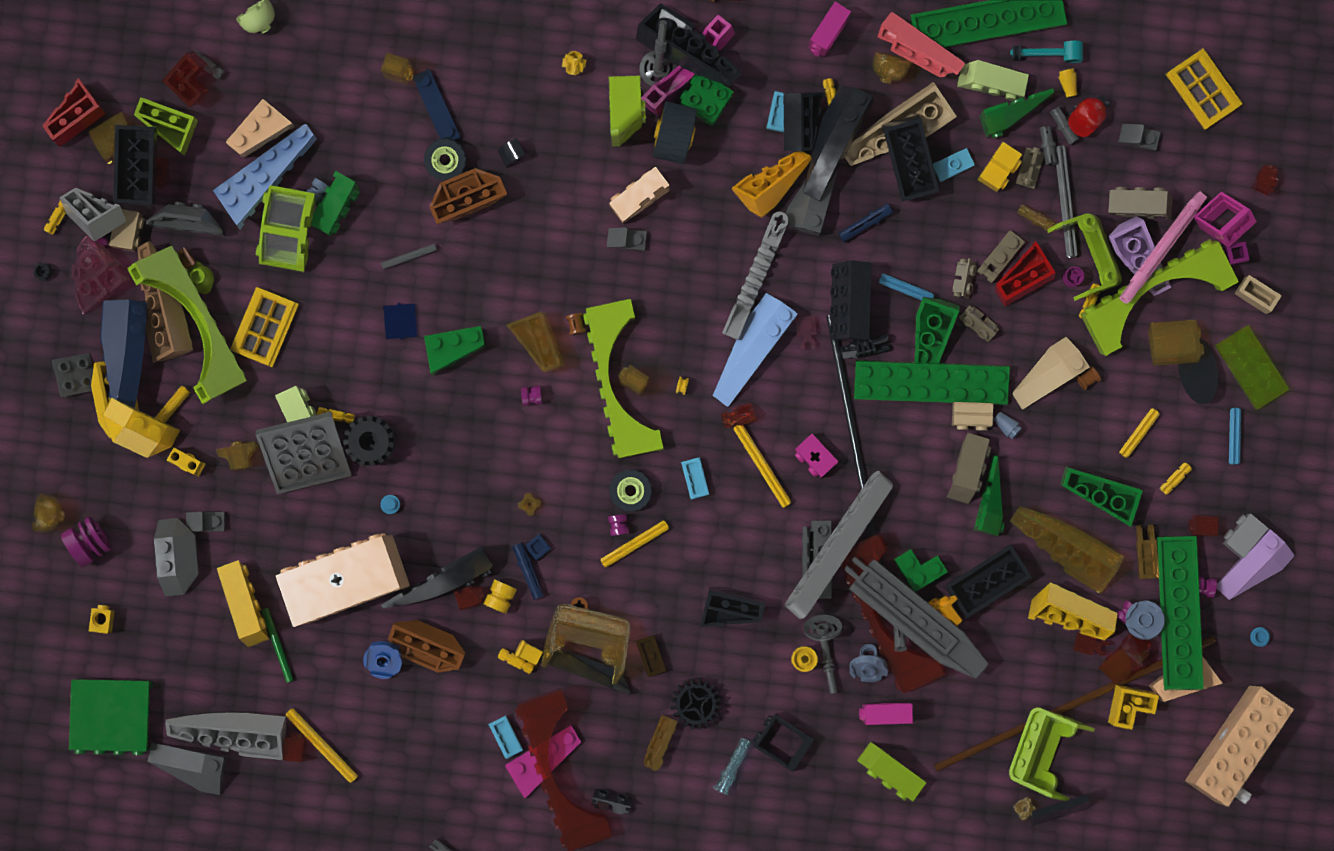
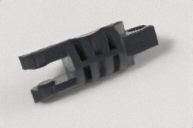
M883 334L866 340L850 342L849 345L840 347L841 356L843 359L851 357L854 359L889 351V344H880L888 340V335Z

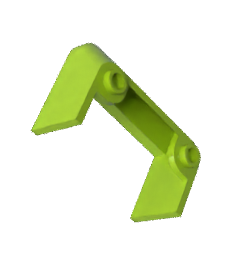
M640 76L609 77L612 147L621 146L642 127V123H646L645 100L641 101Z
M1088 213L1062 221L1047 229L1048 233L1078 224L1083 231L1099 272L1102 286L1073 297L1074 301L1114 288L1122 281V275L1101 221L1096 215Z
M1042 708L1032 709L1009 769L1010 778L1050 798L1063 801L1069 800V797L1055 792L1058 783L1057 777L1053 773L1048 772L1060 737L1070 738L1075 735L1078 728L1094 732L1095 728Z

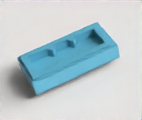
M774 91L766 129L784 133V98L781 92Z
M967 148L933 164L934 171L940 182L975 166Z
M700 457L681 462L690 499L709 495Z
M507 716L488 724L505 759L523 751Z

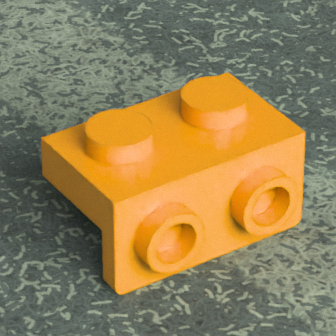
M944 596L940 599L934 598L928 602L929 605L955 626H958L962 621L951 606L957 600L956 596Z

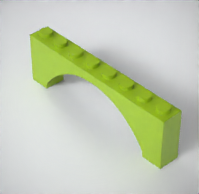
M1211 239L1201 243L1200 248L1186 251L1184 253L1185 256L1180 259L1174 258L1170 260L1164 268H1156L1143 287L1138 290L1133 299L1127 304L1119 299L1127 287L1124 286L1117 290V294L1102 298L1101 303L1087 306L1080 315L1100 354L1107 356L1122 347L1120 343L1121 334L1129 312L1138 299L1155 285L1171 279L1195 278L1214 285L1216 290L1223 291L1238 283L1239 281L1220 243Z
M172 246L141 259L127 268L136 285H148L169 294L186 308L196 322L202 337L204 361L198 384L193 388L202 404L247 381L244 372L235 361L234 354L229 350L224 336L219 332L215 320L209 314L207 305L202 301L197 287L192 283L187 269L183 267L178 253Z
M631 299L586 308L587 313L583 314L585 325L590 326L591 331L587 335L589 344L593 343L595 351H591L593 362H597L599 367L595 372L597 381L601 380L603 388H599L601 399H605L607 407H603L605 418H610L611 425L607 426L609 436L614 437L615 444H612L613 455H618V459L663 450L660 431H654L645 427L628 415L616 400L609 381V360L613 345L629 321L635 320Z

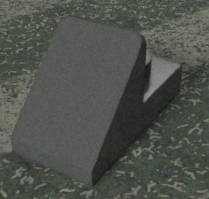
M1122 124L1118 143L1155 152L1160 132L1146 129L1144 125Z
M626 227L609 228L607 248L645 251L647 232L627 230Z
M225 512L186 513V526L192 532L225 531Z

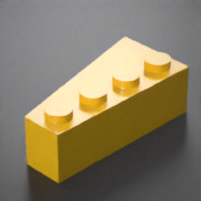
M237 560L217 568L239 639L247 647L269 640L266 624L260 613V605L257 599L255 600L253 594L255 593L254 587L247 577L249 576L247 566Z

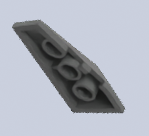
M837 171L820 201L804 194L805 183L802 185L787 208V227L817 236L820 235Z
M151 742L148 762L201 792L220 795L228 756Z

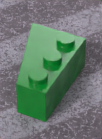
M337 171L333 174L336 177L330 187L327 186L325 197L322 202H319L314 211L311 223L312 227L330 237L338 232L341 226L339 222L342 217L346 218L350 211L349 206L351 202H355L360 194V191H358L360 188L357 183Z
M481 326L424 336L432 376L486 347Z

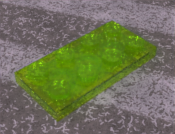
M1249 325L1214 345L1255 410L1290 390Z

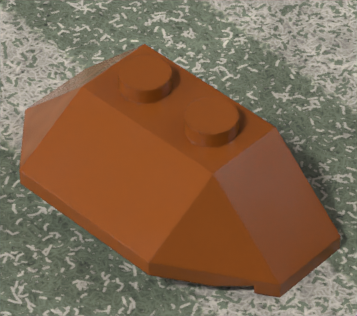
M474 168L441 182L429 208L438 225L460 219L486 208L507 196V192L499 176Z
M419 620L394 622L388 637L390 643L400 647L403 658L437 673L459 670L465 656L464 650L452 634Z

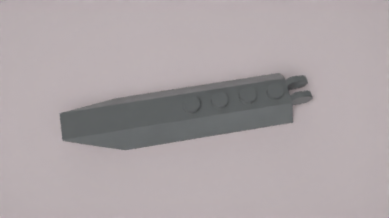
M857 557L853 558V562L864 570L858 575L853 568L849 566L845 568L846 572L856 579L849 588L853 593L940 664L975 679L981 674L988 663L964 632L876 560H873L866 566Z

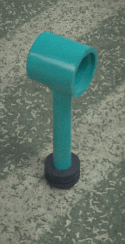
M1076 40L1064 42V48L1021 49L1020 45L1018 47L1012 45L1010 55L1012 60H1015V58L1020 60L1021 56H1063L1065 63L1083 62V42Z

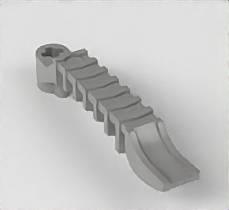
M776 212L772 215L762 239V245L758 249L753 266L750 267L749 275L745 279V284L741 288V293L737 297V303L732 308L722 334L736 340L739 339L750 314V309L753 307L754 300L758 296L763 279L766 277V272L770 268V263L775 256V251L778 249L787 228L788 217L785 213ZM779 219H781L782 223L778 226L777 230L775 231L776 222Z

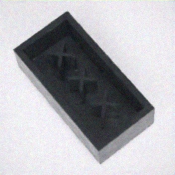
M919 114L882 124L902 202L939 192Z
M115 125L113 203L156 204L158 127Z
M850 260L832 264L830 340L853 342L869 339L871 262Z
M1009 544L944 585V588L949 596L957 597L954 604L963 618L967 619L1032 576L1012 545Z

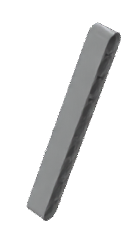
M876 471L868 479L786 601L785 607L799 619L804 618L810 612L892 489L893 483L880 471Z

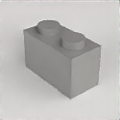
M1243 514L1236 521V524H1238L1234 530L1230 529L1224 536L1226 540L1222 544L1239 558H1244L1269 529L1252 514H1246V516Z

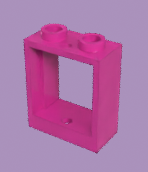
M834 2L810 39L808 48L811 49L810 52L817 57H820V55L825 57L848 22L851 14L850 10Z
M1220 192L1194 216L1201 230L1227 247H1230L1257 222L1249 208L1223 192ZM1227 209L1237 214L1220 230L1210 225Z
M862 704V708H859V719L865 725L913 723L912 704Z

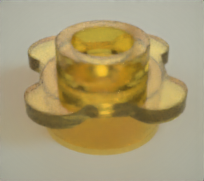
M526 493L524 495L525 498L518 503V508L526 511L528 516H532L535 509L540 507L541 502L533 498L531 493Z
M1028 797L1014 805V810L1019 814L1021 820H1026L1031 815V812L1036 810L1031 804V799Z

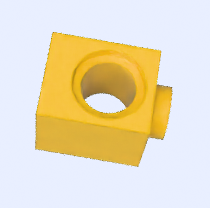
M98 605V608H92L89 631L112 633L115 610H109L110 606ZM102 613L106 616L104 624L98 622V616Z

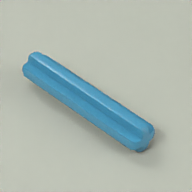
M882 274L879 280L880 284L919 300H922L923 297H934V294L886 274Z
M1231 408L1229 464L1237 465L1240 464L1241 409Z

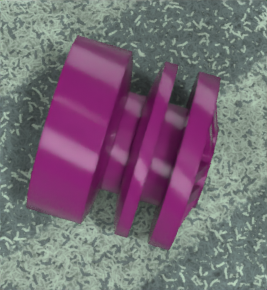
M91 516L85 518L86 525L82 521L78 523L80 532L71 527L61 533L65 547L74 560L83 568L94 561L93 551L101 557L103 555L102 549L105 552L111 550L106 533Z

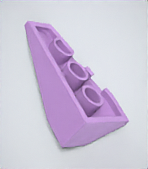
M1137 216L1119 224L1108 236L1116 255L1134 275L1155 248L1144 220ZM1160 262V264L1157 266V268H1159V267L1163 268L1161 262ZM1164 281L1155 285L1149 291L1155 296L1170 289L1171 286L1169 281Z
M1269 529L1244 558H1240L1218 582L1216 589L1230 600L1283 570L1295 555L1287 544Z

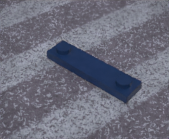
M430 69L412 76L440 139L447 138L454 141L460 139V135Z

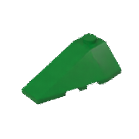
M1054 89L1033 94L1028 97V100L1022 97L1011 102L1010 105H1008V102L984 109L979 118L986 137L992 136L993 139L1003 136V132L1051 97Z
M923 297L916 314L914 362L939 363L959 313V305L942 299Z
M992 456L973 531L996 537L999 533L1002 534L1004 522H1002L998 456Z

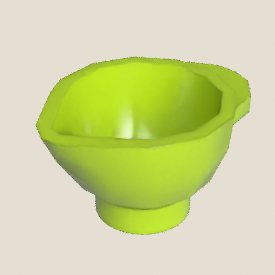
M196 261L197 264L187 269L189 277L197 287L198 293L208 294L214 282L213 272Z

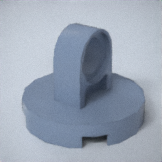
M1150 601L1134 603L1128 609L1125 616L1129 632L1141 640H1150L1157 637L1165 625L1161 608Z
M867 644L860 649V656L850 662L849 673L853 678L855 676L860 677L863 682L880 681L882 676L885 675L886 677L888 675V664L885 660L878 657V652L874 645ZM867 651L874 652L873 656H864L865 652Z

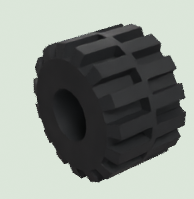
M360 417L353 421L345 431V440H343L346 447L345 451L351 457V460L359 463V465L375 466L381 464L394 451V444L396 442L394 431L388 422L379 417ZM371 436H373V441H375V444H370L368 446L366 438H370Z

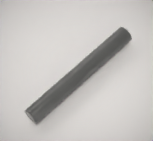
M434 243L381 262V266L384 270L437 251Z

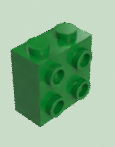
M695 74L690 82L692 84L689 91L685 90L680 97V100H682L681 105L696 108V116L713 127L732 98L734 91L721 83Z

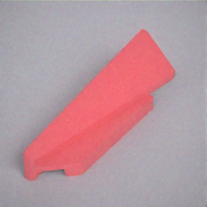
M893 12L888 15L881 25L878 38L892 43L890 51L938 77H945L948 73H955L957 75L965 65L962 60Z

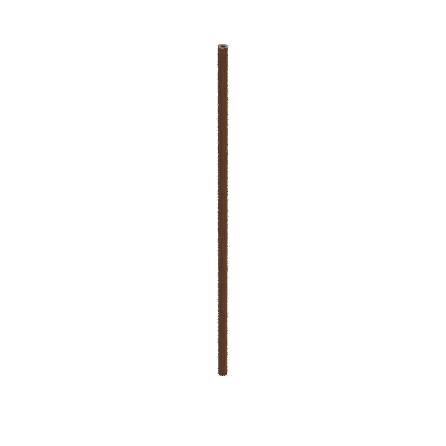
M1213 636L1201 640L1202 649L1216 643ZM1162 659L1051 710V712L1063 714L1114 690L1116 685L1123 686L1163 667ZM1026 722L934 764L936 772L1022 733Z

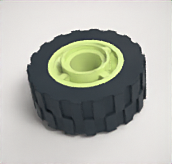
M442 138L435 140L425 151V168L430 175L441 181L460 175L466 164V154L463 147L453 139ZM443 154L449 155L450 163L442 164L440 156Z
M624 470L618 473L612 479L609 487V495L614 505L627 512L642 509L647 505L652 494L649 479L637 470ZM628 485H633L636 489V493L633 496H628L625 493V488Z

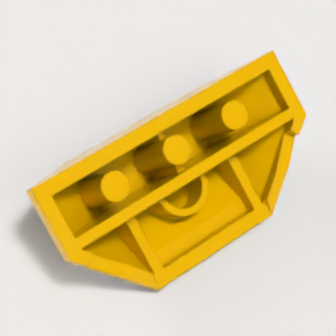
M104 361L95 362L91 382L95 408L100 426L108 437L111 438L103 417V413L110 401L109 382L106 379V364ZM136 399L135 409L139 410Z
M112 397L103 413L112 442L146 458L171 448L180 432L179 429Z

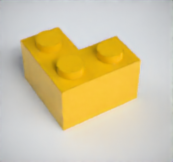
M1002 142L978 180L996 192L999 188L1004 189L1009 182L1007 179L1009 173L1014 174L1022 161L1019 158L1022 154Z
M1116 685L1108 723L1116 727L1132 730L1136 711L1155 714L1159 695L1152 691Z

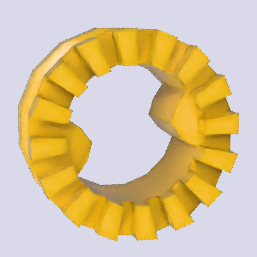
M681 376L679 377L676 393L682 392L685 395L687 389L685 386L688 385L689 378L684 380Z

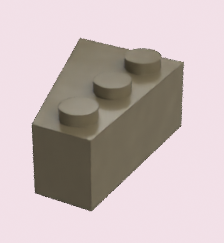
M1116 187L1115 190H1110L1108 213L1111 216H1148V219L1166 217L1165 220H1171L1173 197L1168 191H1165V188H1154V191H1146V188L1136 187L1134 190Z
M971 433L966 434L947 498L969 504L975 492H979L982 481L979 480L980 474L983 475L986 469L984 459L985 457L988 458L991 447L988 446L990 439Z

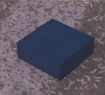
M540 534L525 545L536 561L551 550V547Z

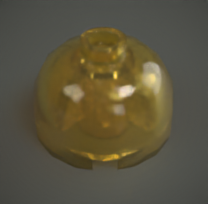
M877 51L875 52L872 65L875 74L881 77L880 81L891 84L892 81H900L907 75L911 62L901 57H895L892 54Z
M39 493L33 514L36 522H32V531L50 532L57 527L59 522H63L64 511L61 510V504L58 499L48 494Z

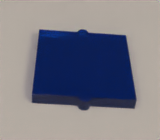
M398 303L397 305L383 306L386 339L400 338V340H403L404 338L417 337L415 303L402 305Z

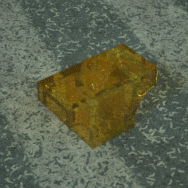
M242 441L230 443V447L216 449L218 457L226 458L229 462L230 470L235 471L252 467L251 456L254 452L258 451V444L256 442L242 444Z

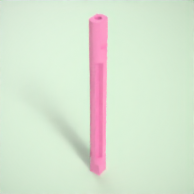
M1201 191L1197 192L1189 200L1130 280L1129 285L1119 297L1122 302L1127 304L1133 299L1199 211L1207 198Z

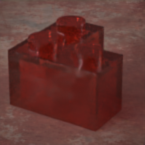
M194 51L185 53L162 81L188 107L196 106L209 92L196 79L207 66V63Z
M1130 633L1123 639L1118 648L1104 659L1099 669L1114 684L1121 679L1125 681L1131 675L1132 670L1137 671L1143 665L1141 661H1144L1150 655L1148 651L1152 644L1148 640H1141Z

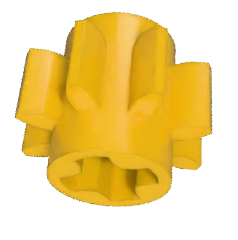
M571 51L565 54L562 67H566L568 74L578 75L586 67V59H582L583 55L580 52Z

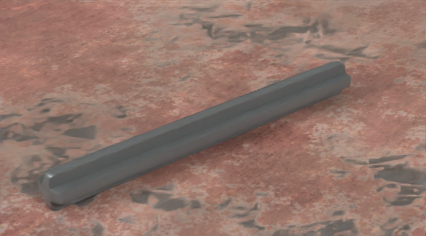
M1060 145L1055 147V153L1058 162L1056 168L1062 221L1074 218L1066 147ZM1075 225L1063 228L1067 258L1078 256Z

